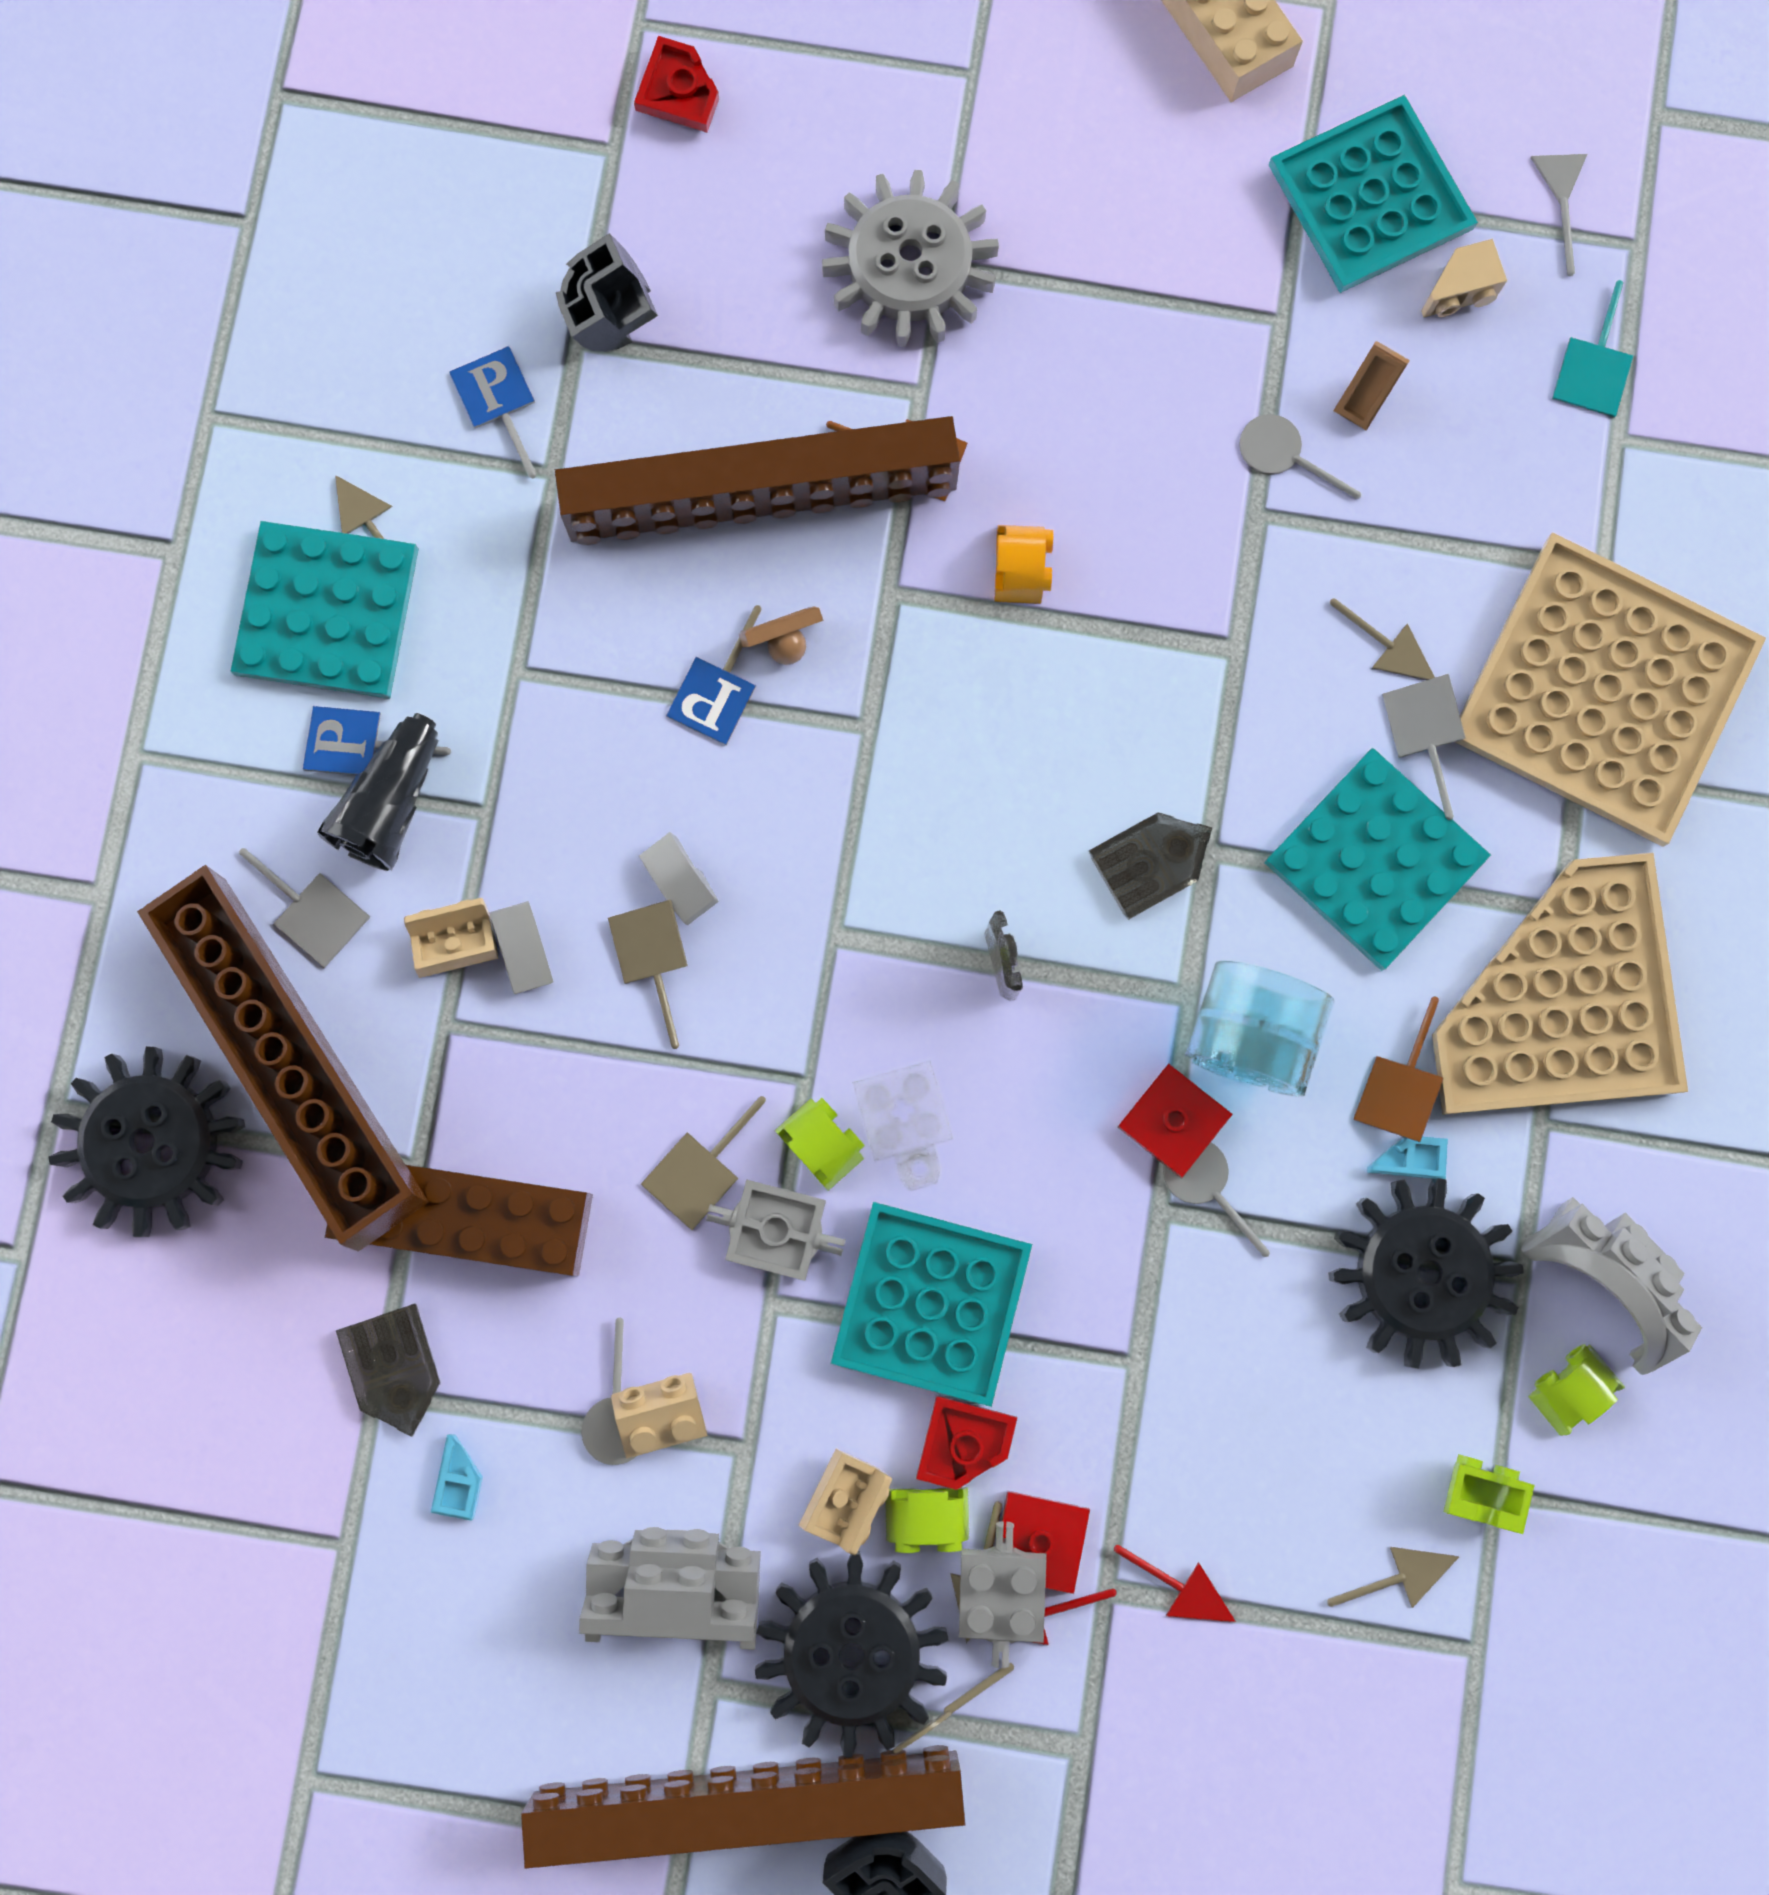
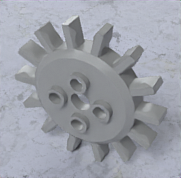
M914 170L909 185L910 195L895 197L883 173L876 175V196L880 202L870 209L850 192L844 196L845 211L858 222L854 230L827 223L825 228V241L849 249V256L822 259L823 277L850 275L852 284L839 290L834 295L835 308L839 312L862 299L869 306V309L862 317L861 333L869 336L876 329L879 320L884 315L898 320L895 335L898 346L906 347L910 338L911 321L926 319L930 333L936 342L944 341L945 322L940 314L950 307L961 318L972 324L977 317V307L962 293L966 286L993 293L996 281L995 275L971 267L972 260L989 259L998 256V239L971 241L968 234L985 222L986 209L983 205L971 209L963 216L958 217L951 210L957 202L959 183L954 180L943 189L938 200L923 196L925 181L922 170ZM896 225L901 226L902 229L898 232H893L889 227ZM929 232L936 233L940 237L933 240L928 238L927 234ZM905 246H915L921 251V256L914 261H908L901 257L900 250ZM889 259L894 262V265L886 268L881 265V262ZM923 267H928L933 272L930 275H922L919 270Z

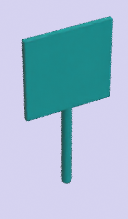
M1617 280L1615 283L1598 345L1573 337L1569 338L1552 399L1616 417L1634 356L1605 347L1622 291V280Z

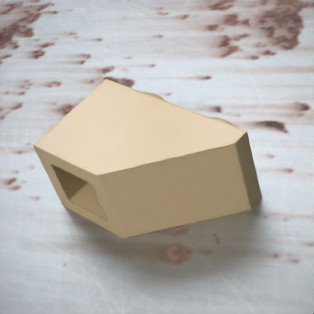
M1493 239L1455 249L1421 310L1423 318L1435 314L1438 317L1449 316L1457 312L1461 307L1472 304L1475 307H1483L1497 299L1498 294L1507 282V278Z

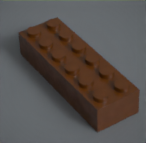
M406 1165L429 1203L369 1244L579 1276L593 1194ZM327 1224L324 1238L336 1239Z

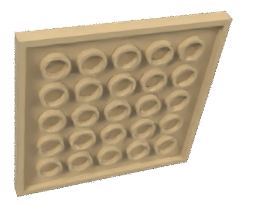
M1552 532L1547 537L1460 714L1466 739L1456 741L1455 743L1664 847L1671 841L1766 637Z

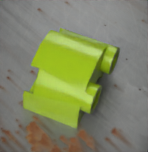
M822 1097L817 1102L810 1098L774 1131L829 1191L864 1160L859 1151L865 1145L850 1128L844 1133L832 1121L838 1116L837 1113Z
M1582 1344L1573 1349L1565 1358L1569 1363L1568 1366L1559 1374L1551 1370L1542 1375L1534 1384L1537 1389L1528 1396L1560 1436L1571 1434L1572 1428L1582 1420L1588 1425L1594 1422L1617 1402L1618 1398L1613 1393L1625 1388L1623 1383L1590 1344L1588 1346Z
M1458 1454L1443 1512L1524 1534L1535 1485L1519 1480L1520 1471L1495 1464L1494 1471L1490 1472L1481 1469L1483 1461Z
M961 1487L957 1490L951 1488L889 1489V1495L885 1501L886 1541L895 1543V1552H920V1545H937V1551L939 1552L962 1551V1542L969 1539L968 1487Z

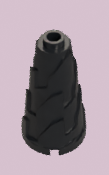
M415 713L413 717L407 716L403 722L398 723L388 740L381 744L364 771L356 775L338 804L323 820L317 831L321 839L337 850L342 846L349 851V857L380 870L388 871L390 869L392 871L398 860L401 844L417 807L414 804L425 781L428 764L439 741L436 739L438 732L434 729L436 723L422 714Z

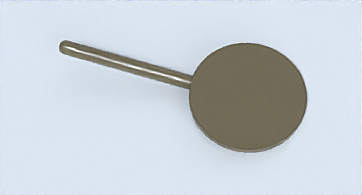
M1010 1663L1009 1667L1000 1668L946 1706L942 1715L892 1749L893 1753L900 1752L951 1716L953 1712L1013 1671L1014 1665Z

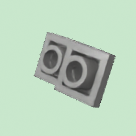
M671 832L639 855L666 900H671L674 911L686 925L692 923L719 902L702 871L694 867L680 840Z
M529 901L489 912L513 993L517 994L554 983Z

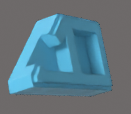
M1423 1136L1421 1142L1402 1137L1367 1167V1173L1426 1179H1446L1448 1139Z
M448 1434L446 1437L430 1513L472 1521L476 1513L483 1476L455 1434Z

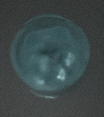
M1218 961L1214 965L1185 1057L1192 1058L1193 1064L1239 1083L1243 1081L1260 1087L1269 1085L1267 1090L1270 1092L1303 1097L1306 1093L1335 999L1316 986L1277 971L1241 962Z

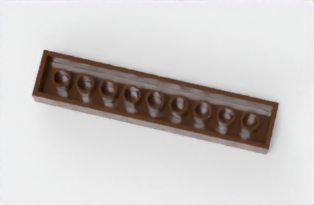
M953 416L554 470L560 516L570 541L578 542L582 545H591L600 542L601 538L616 536L618 539L628 540L638 537L640 533L656 531L658 534H671L677 532L681 527L695 526L698 529H709L717 526L718 522L732 520L738 524H746L762 516L772 515L774 518H788L795 515L798 511L811 510L813 513H826L832 511L835 506L850 505L853 508H863L873 504V501L887 499L893 503H900L910 500L912 496L923 494L934 498L942 497L957 489L960 458Z
M205 864L138 910L137 913L339 1244L359 1252L429 1203L227 880Z
M934 1745L925 1747L923 1754L906 1755L905 1750L894 1754L892 1750L880 1753L881 1758L864 1759L863 1754L854 1753L852 1758H846L841 1755L838 1757V1762L821 1763L820 1758L812 1757L799 1759L795 1762L796 1766L779 1767L777 1762H761L753 1765V1770L736 1772L735 1766H720L712 1768L710 1774L693 1776L692 1770H678L668 1773V1778L656 1780H651L649 1774H636L626 1777L625 1783L608 1784V1779L595 1778L583 1781L582 1787L565 1788V1783L562 1782L547 1783L541 1785L539 1791H534L521 1813L524 1868L966 1826L961 1770L957 1750L949 1751L948 1746Z

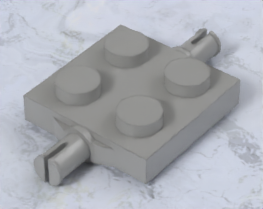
M747 1179L742 1198L734 1210L710 1204L708 1211L722 1214L724 1217L707 1214L706 1217L707 1222L710 1221L729 1226L730 1243L725 1260L804 1281L807 1277L810 1261L817 1250L842 1256L843 1249L830 1246L828 1243L844 1246L846 1240L822 1234L821 1219L826 1200Z
M1004 1521L996 1523V1547L985 1550L962 1549L959 1638L985 1639L993 1642L991 1665L995 1668H999L1000 1652H1002V1668L1009 1667L1010 1643L1017 1641L1044 1643L1046 1554L1027 1553L1013 1548L1014 1524L1011 1522L1006 1523V1538H1004Z

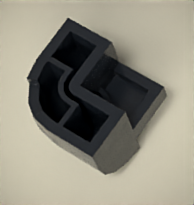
M610 233L576 254L566 263L570 268L562 280L561 290L556 292L558 306L571 337L584 348L598 352L620 349L633 342L629 335L631 332L658 316L648 294L651 290L643 274L626 249Z
M906 1831L855 1836L827 1854L824 1862L822 1883L834 1895H946L947 1876L941 1862L915 1836Z

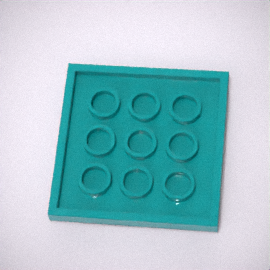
M1405 94L1272 156L1268 164L1340 293L1474 230L1478 223Z
M260 521L230 672L240 677L390 699L419 551L417 545L414 543Z
M1372 747L1265 860L1264 864L1377 968L1384 971L1486 862L1491 854L1453 819L1447 820L1442 809Z
M873 1202L830 1364L992 1407L1033 1244Z

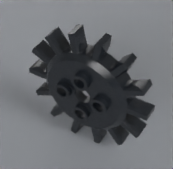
M145 1047L143 1074L130 1077L126 1062L120 1055L109 1054L104 1058L106 1068L113 1080V1085L101 1092L93 1082L75 1078L71 1083L72 1087L78 1095L89 1101L90 1106L83 1118L65 1113L53 1114L51 1123L63 1130L77 1131L78 1137L77 1149L59 1151L49 1156V1164L70 1167L80 1163L85 1175L83 1180L71 1186L62 1197L67 1203H78L86 1200L94 1191H98L104 1196L105 1201L96 1213L93 1225L99 1229H109L124 1205L133 1207V1237H150L153 1208L163 1206L174 1229L185 1230L191 1227L182 1199L194 1192L202 1202L219 1206L224 1201V1198L218 1189L205 1181L211 1166L215 1165L224 1170L241 1169L243 1160L233 1154L218 1153L216 1149L217 1135L235 1133L245 1128L244 1119L226 1116L219 1120H214L209 1109L214 1102L222 1099L231 1087L227 1082L218 1080L209 1084L199 1094L189 1088L201 1064V1060L193 1056L186 1055L180 1062L173 1078L168 1079L161 1075L163 1053L160 1048ZM155 1107H159L162 1113L161 1118L157 1122H153L150 1119V1112ZM118 1120L121 1123V1130L118 1134L113 1135L110 1132V1125L113 1121ZM147 1129L152 1133L154 1143L149 1151L140 1153L134 1146V1138L138 1132ZM169 1146L173 1151V1155L169 1161L165 1162L161 1158V1151ZM129 1159L132 1163V1170L129 1174L124 1175L121 1171V1164Z
M1435 1178L1431 1180L1428 1187L1427 1204L1421 1207L1414 1206L1411 1191L1405 1179L1391 1182V1194L1397 1206L1396 1212L1385 1216L1375 1202L1368 1198H1361L1356 1203V1206L1361 1215L1372 1224V1230L1365 1239L1351 1231H1336L1334 1240L1343 1247L1358 1251L1359 1257L1356 1269L1339 1268L1328 1272L1329 1281L1341 1285L1357 1282L1363 1297L1360 1301L1347 1305L1339 1315L1342 1321L1352 1322L1360 1320L1371 1312L1380 1321L1379 1327L1370 1336L1366 1346L1373 1353H1380L1384 1350L1395 1332L1406 1336L1407 1343L1404 1352V1366L1420 1368L1423 1360L1425 1340H1437L1441 1358L1446 1366H1460L1461 1357L1455 1342V1335L1466 1330L1475 1343L1483 1348L1491 1349L1497 1342L1492 1333L1479 1321L1485 1309L1488 1307L1498 1314L1516 1315L1519 1309L1509 1299L1494 1295L1493 1288L1495 1277L1512 1278L1523 1274V1265L1512 1261L1493 1263L1489 1249L1492 1244L1503 1241L1513 1231L1509 1224L1493 1225L1480 1234L1471 1224L1472 1219L1481 1210L1485 1200L1479 1193L1470 1194L1465 1198L1457 1213L1444 1209L1447 1194L1446 1179ZM1439 1238L1445 1239L1448 1245L1446 1252L1443 1254L1439 1253L1435 1248V1243ZM1402 1253H1405L1410 1259V1264L1406 1269H1401L1397 1264V1258ZM1425 1261L1433 1262L1439 1270L1437 1281L1431 1285L1424 1284L1418 1276V1269ZM1456 1277H1460L1464 1281V1288L1459 1293L1455 1292L1452 1288V1281ZM1419 1292L1426 1296V1304L1422 1308H1418L1414 1304V1297Z
M860 1551L856 1555L850 1554L848 1558V1580L835 1584L830 1583L826 1567L818 1558L809 1562L810 1577L818 1591L806 1600L801 1598L793 1587L781 1582L776 1588L775 1593L780 1602L789 1607L795 1615L789 1626H783L773 1621H759L756 1634L766 1640H775L785 1644L783 1658L765 1660L755 1666L756 1679L769 1680L785 1675L790 1684L791 1690L778 1697L772 1705L770 1713L776 1720L786 1716L796 1705L801 1703L807 1710L813 1713L810 1720L804 1726L802 1744L810 1748L819 1738L821 1728L826 1721L841 1725L843 1731L840 1746L843 1757L846 1758L853 1757L857 1746L856 1727L870 1723L874 1724L878 1740L887 1751L894 1748V1729L886 1716L900 1707L907 1712L912 1720L924 1725L929 1719L928 1712L923 1703L910 1695L915 1680H921L933 1686H945L947 1681L946 1671L938 1666L925 1665L919 1662L921 1648L939 1646L949 1641L946 1627L934 1626L927 1630L917 1631L912 1621L913 1615L925 1609L933 1599L931 1592L928 1588H924L915 1592L909 1600L901 1604L891 1594L893 1587L900 1579L901 1564L894 1560L884 1569L882 1579L877 1586L862 1582L861 1574L864 1563ZM850 1618H856L861 1623V1628L856 1633H850L845 1628V1622ZM849 1643L859 1645L864 1651L863 1661L855 1667L844 1665L839 1657L842 1647ZM819 1648L826 1649L830 1654V1658L825 1663H819L813 1657L814 1652ZM880 1650L888 1652L890 1655L889 1662L885 1665H878L874 1661L876 1652ZM847 1681L856 1682L859 1686L858 1692L854 1695L845 1694L842 1689L844 1683Z

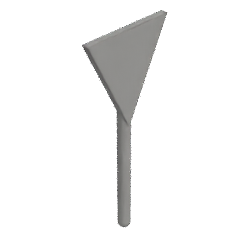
M1588 154L1531 156V160L1561 205L1567 275L1573 276L1575 274L1568 199Z

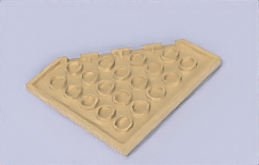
M1654 853L1575 859L1567 864L1432 1034L1437 1075L1444 1078L1439 1090L1442 1115L1688 1092Z

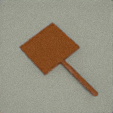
M1433 996L1430 1000L1407 1065L1376 1056L1353 1120L1421 1142L1444 1079L1441 1076L1415 1068L1439 1002L1438 997Z

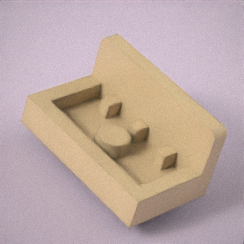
M482 898L463 900L457 904L432 910H422L416 914L404 917V925L411 938L414 968L419 978L499 959L493 924Z
M692 1373L669 1376L661 1381L639 1387H630L611 1395L615 1421L626 1459L708 1436Z
M836 1448L799 1526L806 1532L839 1545L847 1553L856 1555L860 1546L869 1537L871 1523L879 1507L885 1503L889 1495V1486L892 1478L878 1467Z

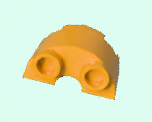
M997 525L994 602L1041 604L1043 591H1051L1052 567H1045L1046 553H1052L1053 530L1040 526Z

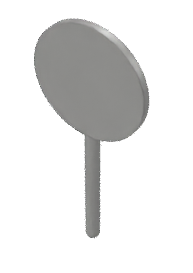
M1274 414L1261 415L1251 420L1242 431L1239 442L1240 452L1244 461L1255 471L1268 475L1280 474L1290 469L1296 463L1355 499L1361 498L1360 491L1300 457L1302 448L1301 436L1294 424L1288 419Z
M1210 1143L1182 1179L1163 1165L1164 1180L1173 1195L1184 1202L1193 1204L1205 1203L1215 1199L1263 1257L1269 1256V1250L1221 1195L1228 1180L1229 1169L1224 1154L1215 1144Z
M620 1317L615 1321L612 1394L621 1392L624 1320ZM611 1397L597 1402L587 1412L582 1424V1440L586 1450L593 1458L604 1464L619 1465L631 1461L635 1457L626 1459L615 1421Z

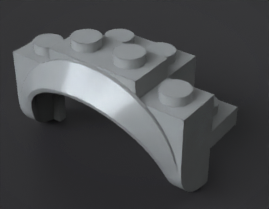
M1572 1197L1561 1204L1546 1227L1525 1239L1522 1244L1521 1251L1529 1259L1534 1261H1552L1572 1267L1597 1281L1623 1304L1637 1323L1644 1341L1643 1344L1631 1350L1629 1354L1634 1359L1632 1366L1639 1374L1651 1373L1690 1352L1702 1327L1695 1320L1694 1316L1678 1303L1684 1291V1288L1679 1283L1685 1273L1678 1267L1676 1261L1671 1256L1666 1255L1648 1236L1646 1230L1639 1224H1636L1626 1212L1604 1225L1583 1203L1580 1204Z
M659 1527L635 1530L633 1539L625 1544L613 1540L592 1543L586 1564V1597L579 1620V1634H585V1642H600L601 1635L740 1641V1649L755 1650L761 1551H750L745 1547L728 1548L719 1542V1534L708 1533L701 1529L688 1531L664 1530ZM624 1587V1597H616L615 1594ZM714 1589H717L727 1600L724 1602H714Z

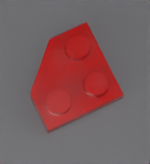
M658 35L634 101L635 111L708 133L719 102L718 89L712 78H709L694 46Z
M936 1395L916 1479L957 1490L988 1469L1008 1459L1018 1417Z

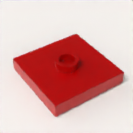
M1168 1063L1117 1128L1182 1179L1233 1114Z
M1007 1490L1001 1520L1004 1521L1003 1537L1006 1538V1523H1013V1548L1027 1553L1046 1554L1045 1588L1074 1594L1090 1509Z

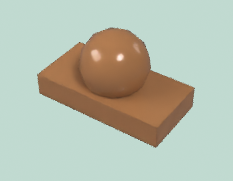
M1375 341L1333 411L1367 431L1410 360L1382 343Z
M812 606L740 631L739 637L743 647H751L768 641V651L771 657L779 664L791 665L800 661L806 650V640L799 629L824 620L819 607Z

